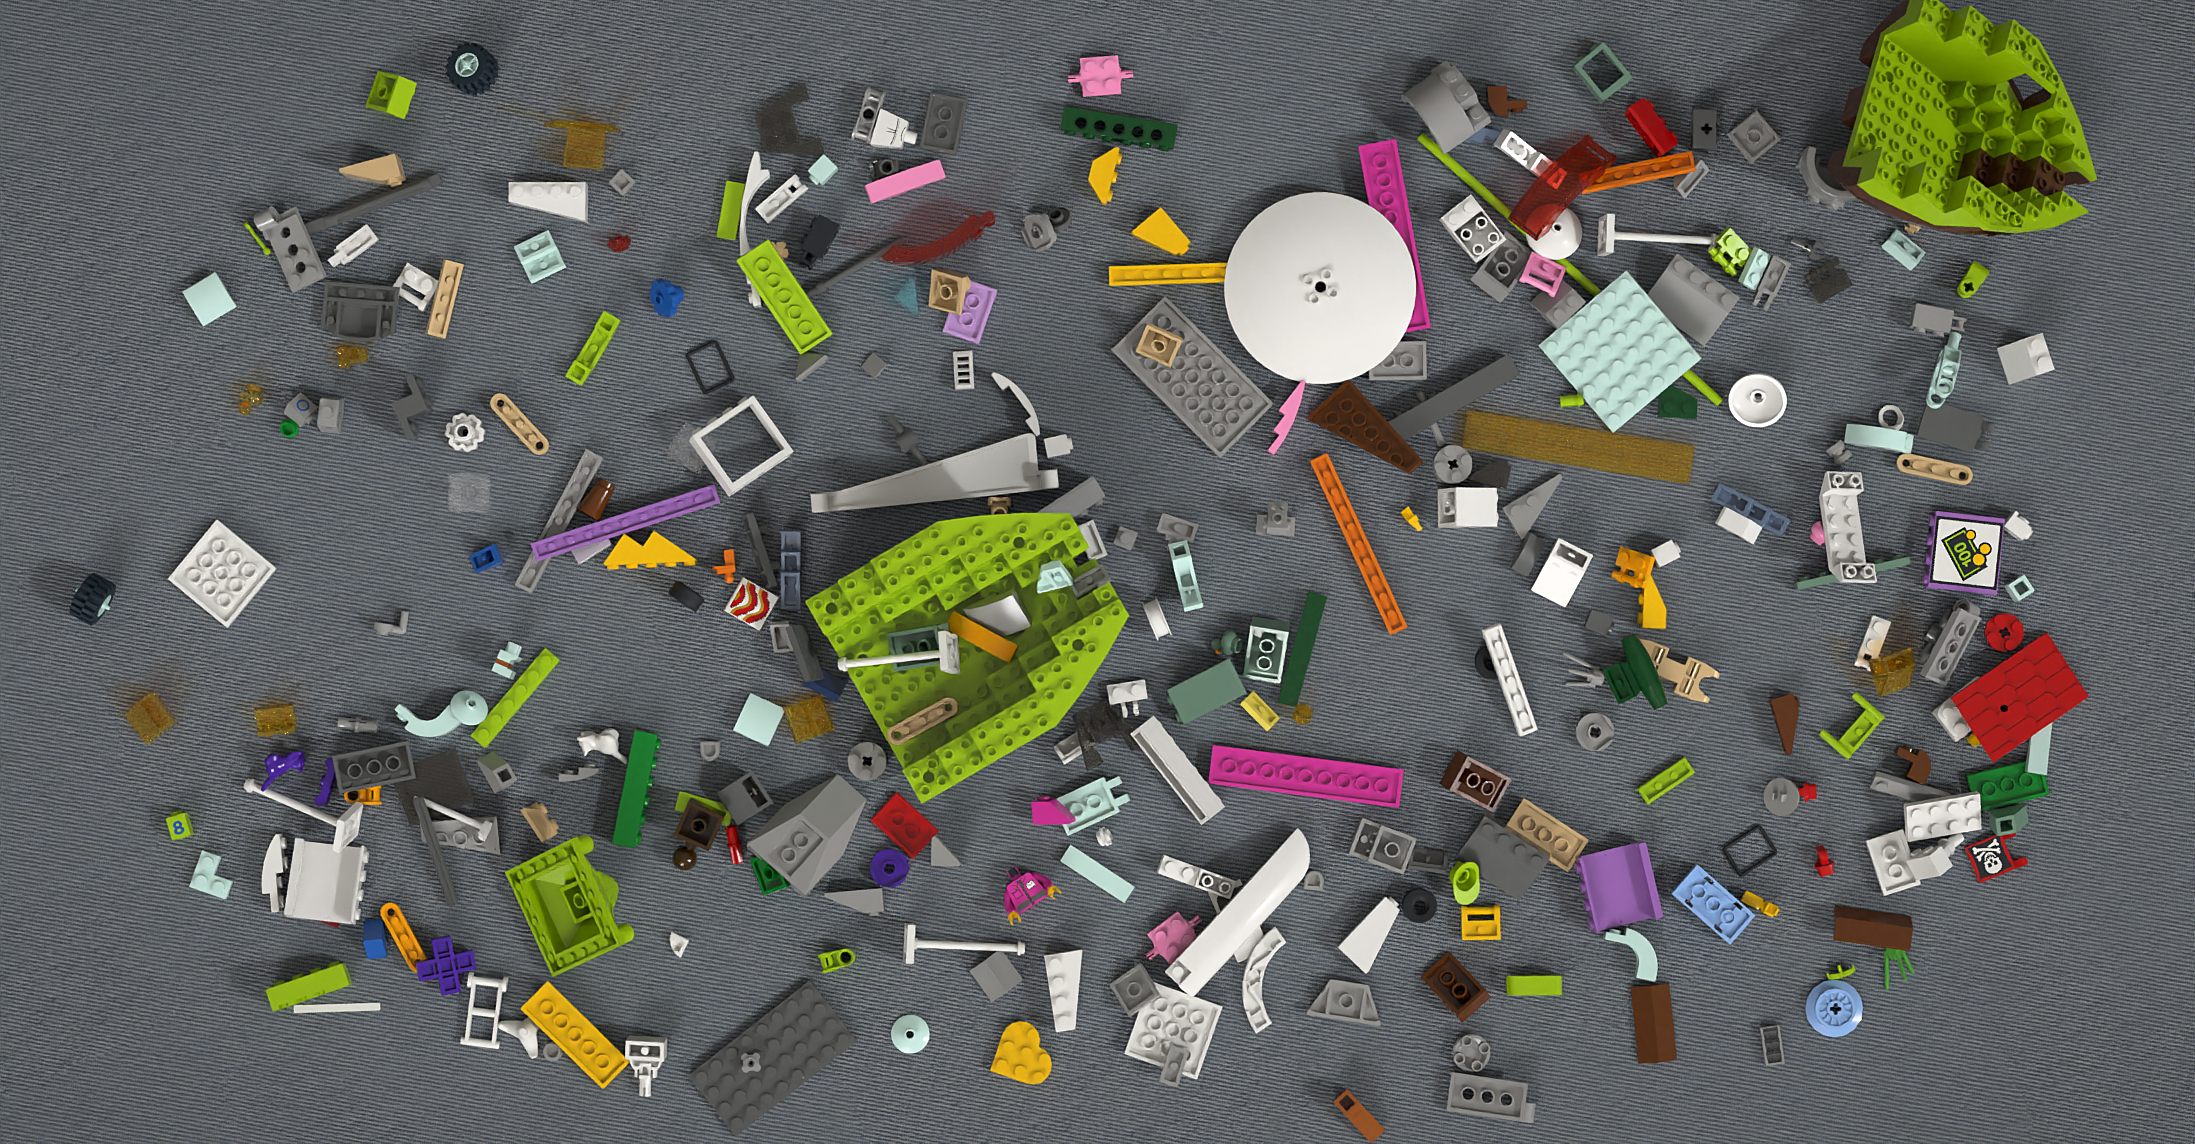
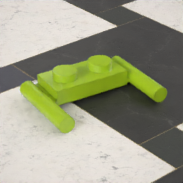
M1854 692L1851 697L1865 711L1840 737L1839 741L1834 739L1824 729L1818 734L1847 760L1885 718L1882 713L1858 692Z

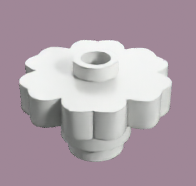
M464 413L455 415L452 418L453 423L446 425L445 435L450 438L449 445L457 451L462 449L466 452L476 450L478 443L484 441L485 430L481 428L482 421L475 415L467 416ZM465 429L468 430L467 436L462 434Z

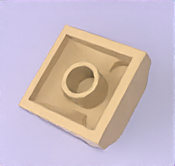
M932 269L929 307L961 315L965 292L971 286L969 277L964 273L949 269Z
M536 801L532 805L520 810L541 842H547L558 834L557 829L559 826L553 818L549 819L546 814L548 810L543 803L539 804Z

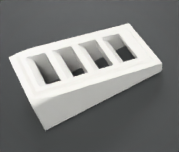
M972 351L953 352L955 390L974 389ZM957 357H969V360L958 361ZM969 364V368H958V365ZM958 372H969L970 375L958 376ZM970 379V383H959V380Z

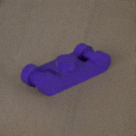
M332 758L326 760L325 764L328 769L326 775H323L320 781V786H322L321 793L315 797V804L318 806H326L329 803L336 780Z

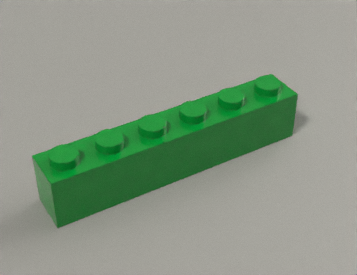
M634 731L612 844L637 848V844H641L642 833H640V828L645 825L646 815L643 814L644 808L648 807L650 796L647 795L648 788H652L654 780L651 773L652 769H656L658 758H655L656 750H660L661 739H658V734Z

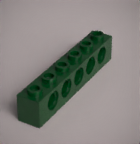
M1064 106L1060 131L1064 132L1066 136L1074 137L1075 134H1080L1085 139L1093 140L1094 137H1099L1104 142L1113 143V140L1121 141L1120 144L1131 146L1132 143H1136L1141 148L1150 149L1151 146L1158 147L1160 151L1169 152L1170 149L1174 150L1177 124ZM1083 119L1086 121V126L1078 128L1075 125L1076 121ZM1102 122L1105 125V129L1097 131L1094 125ZM1116 125H1121L1124 128V132L1119 135L1115 134L1113 128ZM1135 128H1139L1143 131V135L1138 138L1134 137L1132 131ZM1154 131H1158L1161 133L1162 138L1155 141L1151 138V134Z

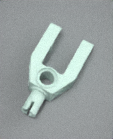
M1950 332L1947 346L1945 345L1938 356L1926 397V402L1931 408L1941 407L1946 397L1950 395L1954 388L1962 353L1961 350H1958L1961 334L1957 332ZM1931 395L1939 396L1940 403L1933 402Z

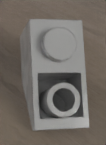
M491 752L476 760L495 794L510 787L517 781L509 764L495 752Z

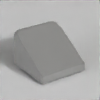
M872 353L861 368L876 379L886 368L887 363Z

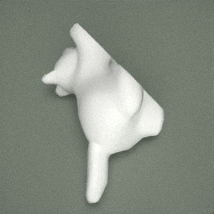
M605 729L601 734H596L593 731H583L581 736L577 737L584 756L594 749L605 754H611L624 764H628L626 757L618 752L619 733L615 729Z

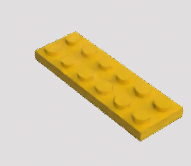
M549 981L520 1008L602 1089L629 1064L630 1060H625V1055Z

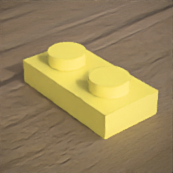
M1254 691L1240 704L1266 731L1280 719Z

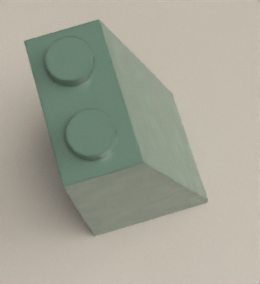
M1227 659L1168 689V694L1165 696L1170 705L1174 704L1177 710L1174 714L1178 722L1182 721L1183 724H1186L1247 692L1230 659Z

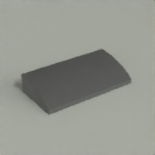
M408 739L332 754L339 794L416 778Z

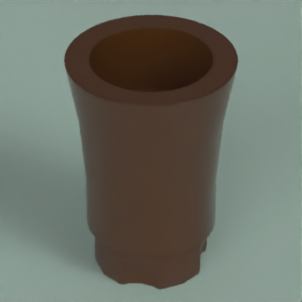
M599 478L576 509L599 522L615 486Z

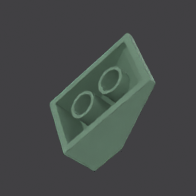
M1252 617L1243 678L1281 684L1290 622Z
M948 622L888 633L887 637L891 655L939 650L938 632H950ZM940 658L893 663L894 672L940 664Z

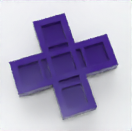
M450 935L431 939L434 958L415 962L419 982L438 978L442 996L461 992L458 973L476 969L473 950L469 949L454 953Z

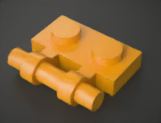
M1620 546L1615 565L1621 566V570L1619 572L1614 570L1611 577L1621 583H1630L1635 588H1645L1647 582L1642 580L1643 575H1651L1655 557ZM1630 570L1635 571L1634 576L1629 575Z

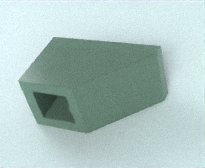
M2026 804L1988 811L1990 829L1997 836L2016 833L2029 823Z

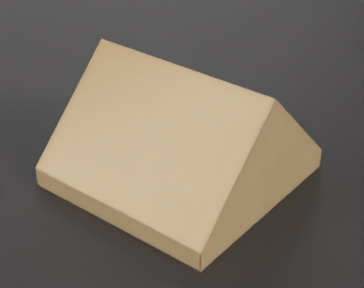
M1147 323L1135 352L1171 367L1183 338Z

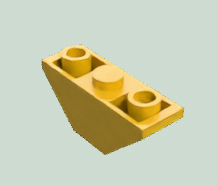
M1118 147L1092 162L1088 178L1093 191L1101 204L1105 206L1107 201L1111 202L1113 191L1110 190L1111 183L1116 182L1118 172H1115L1116 164L1120 165L1122 153H1119L1120 148Z

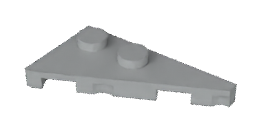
M1561 474L1502 508L1521 540L1526 536L1562 480Z

